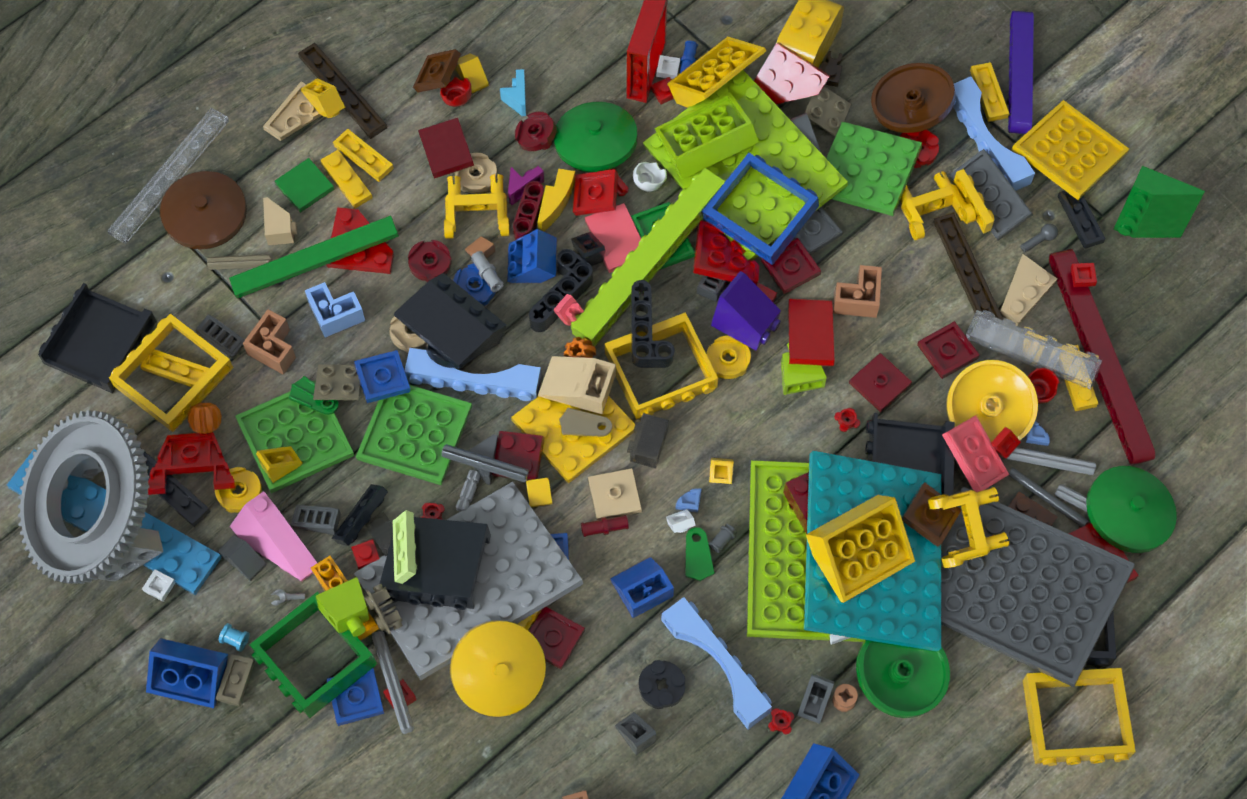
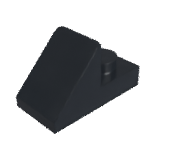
M592 232L571 238L572 245L579 252L580 257L591 266L604 261L605 246Z

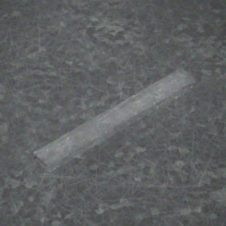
M210 108L107 230L109 235L126 244L161 203L169 187L182 178L229 122L228 117Z

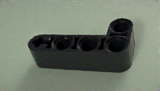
M570 249L561 250L557 255L558 271L563 277L529 311L530 327L535 332H544L559 318L554 312L556 306L549 304L553 302L559 304L566 294L573 296L577 300L593 283L592 266ZM565 261H570L571 263H570V264H564L563 262H565ZM580 274H586L587 276H585V277H580L579 275H580ZM566 288L573 289L572 291H565Z
M637 280L633 283L631 289L632 362L639 368H667L673 363L675 348L669 341H652L651 285L645 280ZM639 292L643 293V300H639ZM642 311L645 312L646 315L639 316L636 313ZM642 331L645 332L647 335L639 336L636 333ZM645 352L647 356L640 357L637 353ZM667 352L669 356L662 357L659 353Z

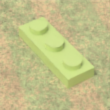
M407 510L393 520L394 580L401 584L414 576L417 569L415 563L414 513Z

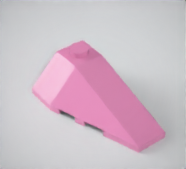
M263 491L246 503L230 525L237 537L246 541L262 557L277 564L281 569L301 582L311 576L313 572L310 567L317 564L316 560L267 494Z

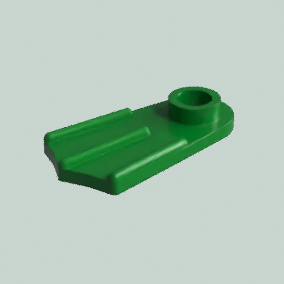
M306 376L292 384L289 395L290 400L325 415H330L337 411L339 406L338 400H313L315 383ZM326 402H332L330 406H324Z
M694 527L686 534L685 576L702 581L714 575V569L706 532L701 528ZM698 535L701 540L695 542L692 540V537Z

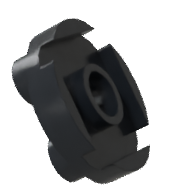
M655 660L652 664L646 666L638 680L642 700L655 709L673 707L678 704L685 693V676L675 664L661 660ZM658 680H665L668 688L658 690L656 682Z

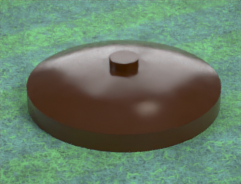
M911 63L893 69L879 80L873 90L871 104L876 119L884 127L896 132L914 133L929 129L940 123L952 110L956 92L952 78L942 68L928 63Z
M213 171L194 172L180 178L166 191L160 206V217L167 234L178 244L192 249H210L228 242L240 231L247 214L246 200L239 185L230 177Z

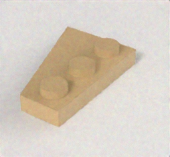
M302 81L263 126L266 132L280 141L322 116L301 92L300 89L306 85Z
M1022 254L1001 308V315L1018 326L1053 287L1057 278Z

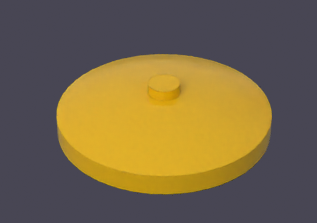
M999 360L980 361L965 368L953 381L947 395V415L950 422H955V427L976 415L991 442L1005 427L1009 428L1021 440L1028 434L1035 422L1038 411L1037 394L1030 379L1016 366Z
M505 620L484 622L470 629L456 645L450 664L451 681L459 698L474 711L493 717L511 715L527 707L539 693L546 671L545 656L537 639L524 627Z

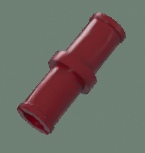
M626 515L608 519L601 517L597 521L581 523L583 537L602 533L603 535H608L609 532L629 529Z

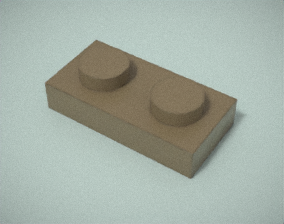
M231 654L216 696L217 701L240 707L255 664L254 659Z

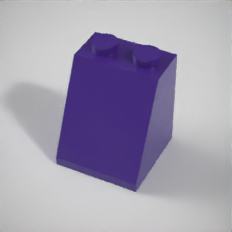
M740 271L720 295L711 326L757 350L761 344L765 345L771 335L770 332H775L779 327L781 320L778 318L781 310L745 273Z

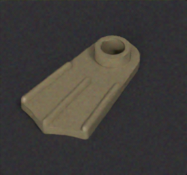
M567 408L559 419L563 435L603 437L612 431V423L608 418ZM601 425L606 426L604 430L598 429Z

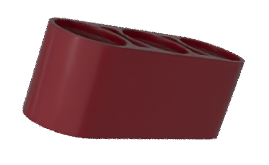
M532 181L525 186L513 223L515 240L536 230L544 196V188L540 182Z

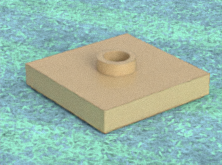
M632 468L588 477L597 520H600L601 517L608 519L642 513Z

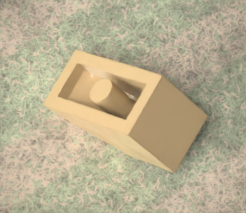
M268 197L263 198L265 237L268 245L294 243L297 225L296 222H292L290 213Z

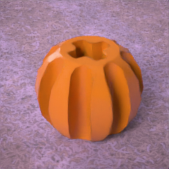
M575 337L571 343L567 342L565 345L566 350L563 352V356L593 358L596 355V349L587 338Z
M198 403L189 410L187 420L194 432L210 433L219 428L222 415L220 409L215 404Z

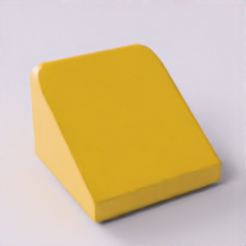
M711 458L709 482L732 484L733 459Z
M549 478L526 481L529 505L531 507L552 504Z

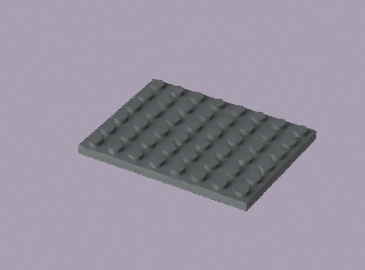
M963 487L961 492L969 491V489ZM992 502L980 505L979 512L985 537L1005 532L1008 537L1005 541H1009V546L990 550L988 555L966 560L962 565L951 568H944L941 559V625L1067 685L1075 687L1135 567V563L1001 503ZM962 511L941 544V558L949 555L948 552L970 547Z

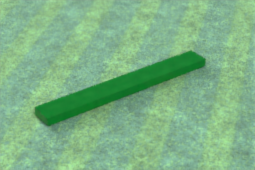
M390 215L229 277L234 295L238 299L399 237L393 218Z

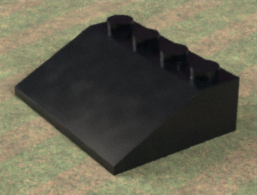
M444 273L429 280L394 312V316L457 369L500 344L507 324Z

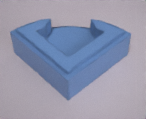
M1035 421L1031 430L1026 435V443L1048 446L1050 443L1049 435Z
M692 489L682 495L676 503V509H687L690 512L698 513L701 489Z

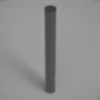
M1013 467L1009 471L1010 477L1081 527L1086 525L1087 519Z

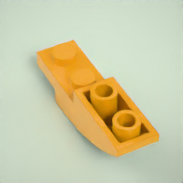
M331 556L310 567L324 591L348 581ZM369 612V620L363 623L366 630L362 635L357 636L360 640H363L379 629Z

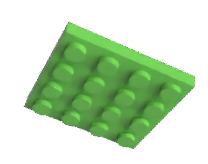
M842 122L826 159L848 181V186L832 199L894 216L921 151L922 142Z
M290 392L235 416L271 493L354 456L335 414L325 415L289 399ZM329 401L324 406H330ZM291 446L302 461V465L272 483L258 460L257 451Z
M409 385V393L379 400L357 452V460L442 486L451 463L450 459L442 457V449L446 444L457 447L472 409V403Z

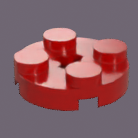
M930 131L902 133L899 136L922 142L923 150L921 149L914 168H921L922 165L926 164L928 166L937 158L939 139Z

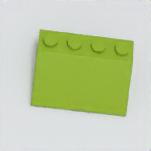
M730 92L654 128L682 180L759 143L752 122Z

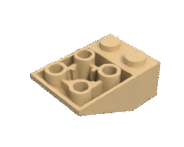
M552 356L538 396L603 414L616 376V364L596 358Z

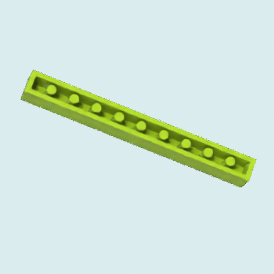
M706 168L693 177L691 185L680 192L678 200L674 204L672 203L668 206L661 220L658 219L653 224L652 231L641 238L639 246L635 251L632 250L628 253L624 264L621 267L618 266L612 273V278L601 285L594 299L591 298L586 303L584 312L575 316L577 320L571 322L572 334L574 336L581 337V339L587 338L592 342V346L598 344L630 306L633 283L637 280H645L648 283L704 218L702 210L725 183L723 179Z

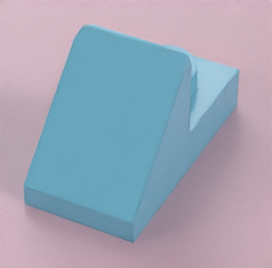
M524 69L516 70V78H512V87L500 88L501 100L521 116H526Z

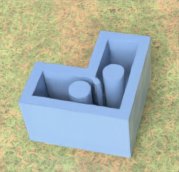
M325 282L305 290L308 303L324 337L365 321L363 310L354 291L333 300Z

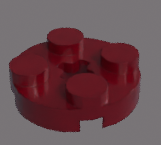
M541 111L530 113L524 122L521 120L515 129V138L523 150L538 151L551 147L557 127L554 120L547 113ZM536 129H539L536 134H532V132H536Z
M437 240L425 243L424 241L418 242L411 248L408 254V265L411 273L419 280L426 282L442 273L446 275L452 264L449 249ZM426 258H434V263L426 264Z

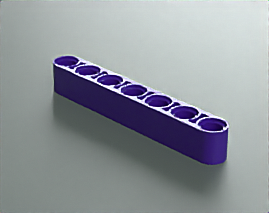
M1012 11L1008 133L1026 134L1032 129L1033 12Z

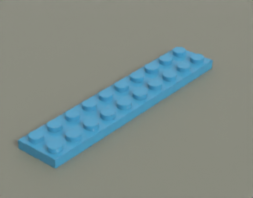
M35 449L32 450L7 484L9 489L19 495L22 494L20 486L24 484L22 478L26 476L25 468H29L30 464L28 461L33 459L32 453L37 451ZM69 475L67 478L68 486L62 491L61 496L62 519L87 532L93 527L102 512L106 498V489L86 478ZM145 512L142 527L140 528L159 531L163 553L146 562L143 566L152 571L155 569L173 578L176 585L196 595L222 558L221 555Z

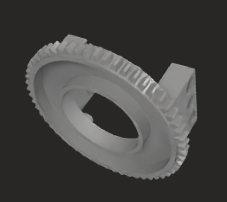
M89 410L87 412L80 411V414L73 413V417L67 416L66 420H60V425H54L53 431H48L47 437H42L43 443L37 444L38 450L36 452L33 451L34 457L28 461L30 464L29 468H25L26 476L22 478L24 484L20 486L22 494L18 497L21 499V504L18 505V508H20L18 517L21 518V522L18 526L22 527L20 535H24L22 543L27 544L25 551L30 552L28 557L33 559L32 564L38 565L37 569L42 570L43 575H48V578L54 579V581L69 584H85V582H92V579L116 582L163 553L159 531L140 528L142 527L143 517H145L147 498H149V476L147 473L149 468L145 462L147 458L143 455L144 449L140 448L141 442L137 441L138 436L135 434L134 429L128 428V424L123 423V420L117 418V416ZM103 471L106 479V498L102 512L89 531L81 536L74 537L66 529L61 515L62 491L68 486L67 478L71 475L93 480L95 475Z

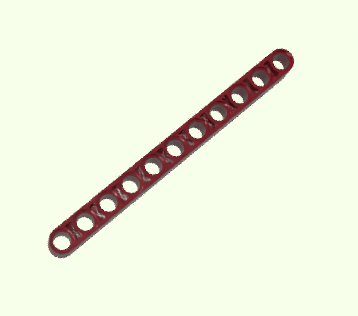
M1073 249L1050 253L1049 264L1054 277L1057 278V285L1129 463L1135 465L1154 460V446L1089 287H1073L1071 265L1079 263Z

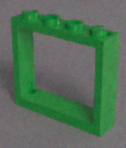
M318 591L249 644L254 651L251 656L258 665L264 664L267 667L265 673L273 682L277 679L281 684L278 688L286 698L291 696L294 699V702H292L294 708L299 713L304 711L309 718L377 665L373 654L358 637L352 635L350 629L343 633H338L359 658L305 700L267 655L266 651L306 619L317 611L321 613L316 600V595L319 594Z

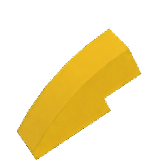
M558 169L554 187L546 185L537 222L539 230L546 231L566 207L574 189L575 171Z

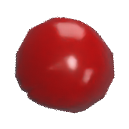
M454 77L446 87L441 88L440 97L449 106H464L471 98L472 86L468 78L460 80Z
M1036 368L1027 376L1035 388L1038 404L1048 403L1056 396L1059 379L1052 370Z

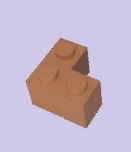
M860 265L857 284L837 282L834 293L833 314L877 318L880 306L882 267Z
M268 309L243 342L248 356L283 375L296 359L293 347L283 341L290 332L287 320Z

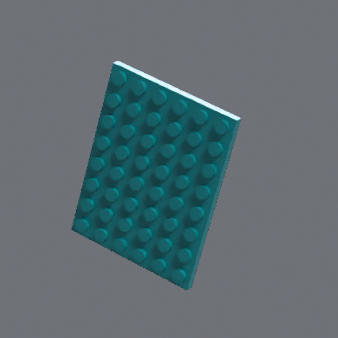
M812 451L809 454L807 534L877 495L895 497L902 517L924 482L941 494V474ZM903 522L915 562L843 603L839 600L814 559L807 540L804 630L939 651L941 649V545L935 546Z

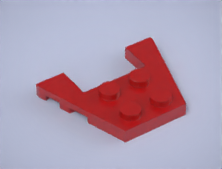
M213 432L167 435L157 456L158 461L155 467H152L148 480V495L166 494V475L214 471V490L235 488L234 478L230 473L228 464L225 462Z

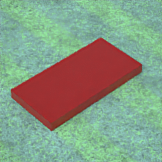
M789 299V364L834 366L832 301Z

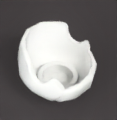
M642 162L633 170V179L641 190L653 192L657 191L667 179L666 169L661 170L657 162Z

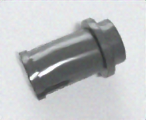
M729 524L722 525L720 527L721 531L708 543L717 553H720L731 539L736 538L735 534L737 531Z

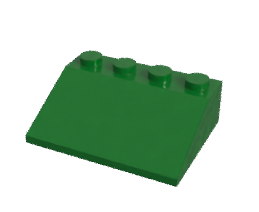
M1142 166L1113 230L1132 238H1181L1205 191Z

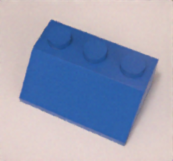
M160 638L149 653L146 693L214 708L217 703L216 696L227 667L228 654Z
M813 743L781 799H846L860 774L833 748Z

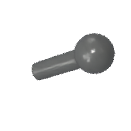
M1045 224L1041 228V233L1020 245L1022 251L1027 252L1044 240H1054L1058 235L1057 227L1053 224Z

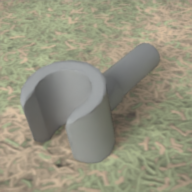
M278 589L271 594L280 597V600L271 602L275 606L280 605L285 600L305 599V593L290 594L282 589Z

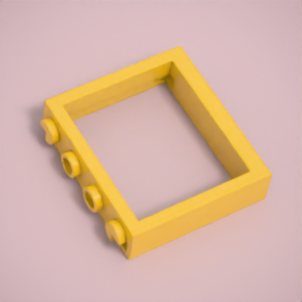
M686 312L652 325V341H660L683 332L706 379L648 402L638 404L616 358L631 352V334L605 343V355L610 363L616 364V378L636 419L641 417L648 418L656 411L661 409L668 410L679 402H689L695 396L702 393L709 394L717 388L718 377ZM642 331L636 333L639 336L647 335L645 332Z
M169 314L158 323L157 328L151 334L143 338L142 344L136 350H132L120 366L114 368L109 379L115 388L171 432H174L188 417L191 407L201 403L233 369V366L228 357L172 314ZM176 329L217 361L179 402L165 414L128 385L125 380Z
M1122 668L1083 670L1075 685L1113 684L1123 741L1122 746L1046 750L1037 689L1071 686L1044 673L1026 674L1023 679L1035 764L1043 763V765L1055 766L1057 762H1066L1067 765H1077L1081 761L1088 760L1092 764L1105 762V759H1114L1115 762H1121L1131 758L1136 750Z

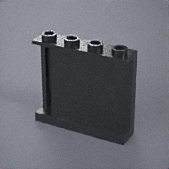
M83 283L80 289L75 291L70 305L63 310L58 324L54 325L51 329L50 336L46 343L44 342L41 345L38 355L43 364L113 394L116 388L109 379L112 371L126 360L127 355L132 350H136L142 344L143 338L151 332L157 321L152 311L145 308L142 312L90 291L87 284Z
M874 413L871 420H867L866 433L869 434V441L865 445V454L868 455V461L941 474V495H953L954 455L942 434L953 429L955 422L945 421L943 426L878 419V413Z
M414 517L415 563L417 569L416 574L403 584L397 583L394 580L392 535L379 583L386 587L390 598L386 601L392 599V603L401 601L412 605L430 604L434 607L449 606L459 610H465L466 608L474 609L472 597L485 543L489 544L491 538L488 524Z

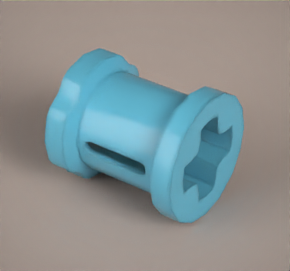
M227 623L219 635V643L236 647L237 651L241 652L248 643L250 633L234 629L231 624Z

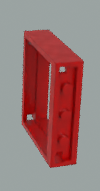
M668 0L643 1L627 49L628 99L647 103L651 85L657 72L659 58L663 54L666 45Z

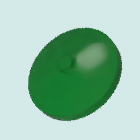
M589 102L570 109L557 122V131L554 137L555 149L559 157L569 166L587 172L605 171L624 163L634 152L638 141L637 126L633 117L620 106L607 102Z
M1132 466L1110 468L1101 473L1088 490L1086 507L1090 522L1106 542L1120 550L1131 553L1153 551L1164 544L1175 529L1177 512L1169 490L1157 477L1143 469Z
M865 640L857 656L856 673L864 695L876 708L888 715L898 718L921 716L935 708L947 692L950 681V667L942 646L939 651H931Z

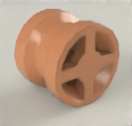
M841 684L835 689L832 703L841 712L850 711L855 706L858 693L852 685Z

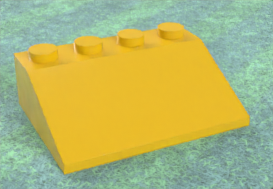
M726 37L667 83L676 104L688 108L707 99L764 54L766 49L765 47Z
M877 495L806 534L814 559L839 600L843 603L915 562L895 497Z

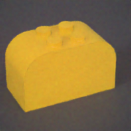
M798 0L777 42L819 68L841 28L844 6L830 0Z

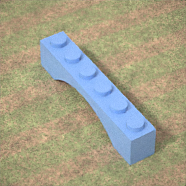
M968 77L954 83L956 98L953 108L957 113L959 121L963 122L966 126L970 138L974 139L977 143L979 152L984 149L1015 191L1030 185L1035 172L1025 157L1005 148L988 131L980 111L982 92L973 78Z
M415 348L409 349L404 370L407 380L415 385L424 383L436 388L450 387L456 391L470 390L481 395L490 393L496 394L501 398L516 397L522 401L536 399L541 382V367L518 364L497 373L473 374L455 368L443 367L430 359L426 350Z
M683 597L662 613L661 621L676 639L688 641L699 646L720 664L731 686L733 712L749 730L771 713L772 702L765 692L761 693L757 689L755 679L750 674L746 675L741 669L742 664L735 655L731 656L726 650L728 647L723 639L717 638L713 634L711 624L706 619H701L695 604L691 601L688 603Z

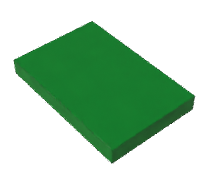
M670 201L631 216L641 238L652 231V226L658 219L661 220L666 209L671 204ZM688 237L661 269L695 257V251Z

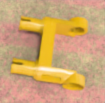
M941 171L942 176L940 172L934 176V181L939 187L938 190L913 197L907 185L900 199L902 203L901 210L909 222V230L915 241L925 237L922 225L924 222L920 216L951 205L961 221H964L966 224L976 221V213L972 204L965 202L958 187L951 184L945 171Z
M495 174L490 176V194L461 195V177L455 176V184H453V176L447 177L448 195L445 197L444 219L445 239L454 238V232H456V212L497 210L501 236L510 235L507 196L503 191V175L497 174V183Z
M995 487L979 492L969 490L950 496L939 495L928 499L930 509L943 508L945 510L961 505L970 547L948 552L949 555L943 556L941 559L944 568L962 565L966 560L988 555L990 550L1009 546V541H1005L1008 539L1005 532L985 537L979 506L999 501V496H995V494H998Z

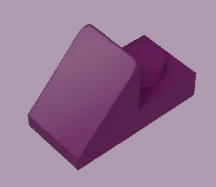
M539 166L533 170H528L523 177L512 167L510 168L508 197L511 205L522 198L525 186L529 182L537 181L541 184L544 183V171Z

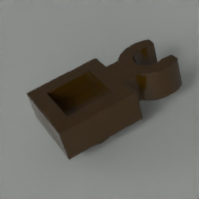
M831 51L827 52L826 62H822L821 70L830 75L825 85L838 87L843 67L840 65L842 53H839L838 58L833 59L831 58Z

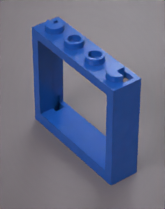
M748 153L705 206L702 213L704 220L773 265L819 207V201L814 191L804 189L792 177L787 178L779 168L767 165L762 157ZM751 167L806 202L771 247L716 211Z

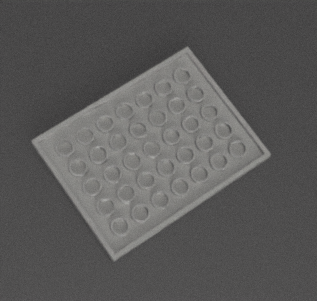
M513 482L469 506L467 510L461 511L447 519L488 524L491 538L489 544L485 543L472 597L474 609L466 608L465 610H459L449 606L434 607L430 604L412 605L401 601L390 603L381 608L384 611L394 605L396 606L394 610L384 616L397 610L402 618V627L394 630L392 626L389 630L420 681L451 663L456 645L473 627L493 620H505L517 624L583 585L582 578ZM387 554L354 573L363 589L366 588L370 593H373V587L380 583Z

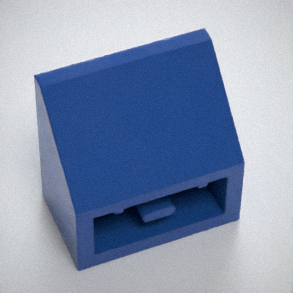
M536 229L509 243L507 281L510 283H542L555 277L557 238Z
M651 557L610 578L632 618L672 598L674 594V587L664 570Z

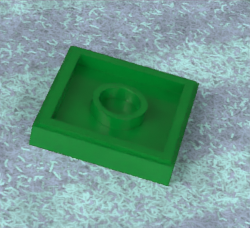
M310 158L275 180V185L300 213L335 190L332 183Z

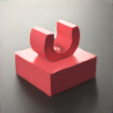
M566 294L554 308V312L568 326L571 325V322L577 320L575 318L577 314L584 312L573 296Z

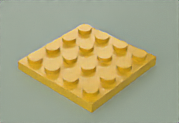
M1063 100L1013 145L1012 151L1025 157L1029 164L1079 200L1127 155L1129 148Z
M538 396L511 417L513 423L523 434L541 435L545 438L542 455L568 484L637 431L636 424L610 396H608L603 414ZM567 408L608 418L612 423V431L603 437L563 435L559 419ZM604 425L598 427V429L604 430L606 428V426Z

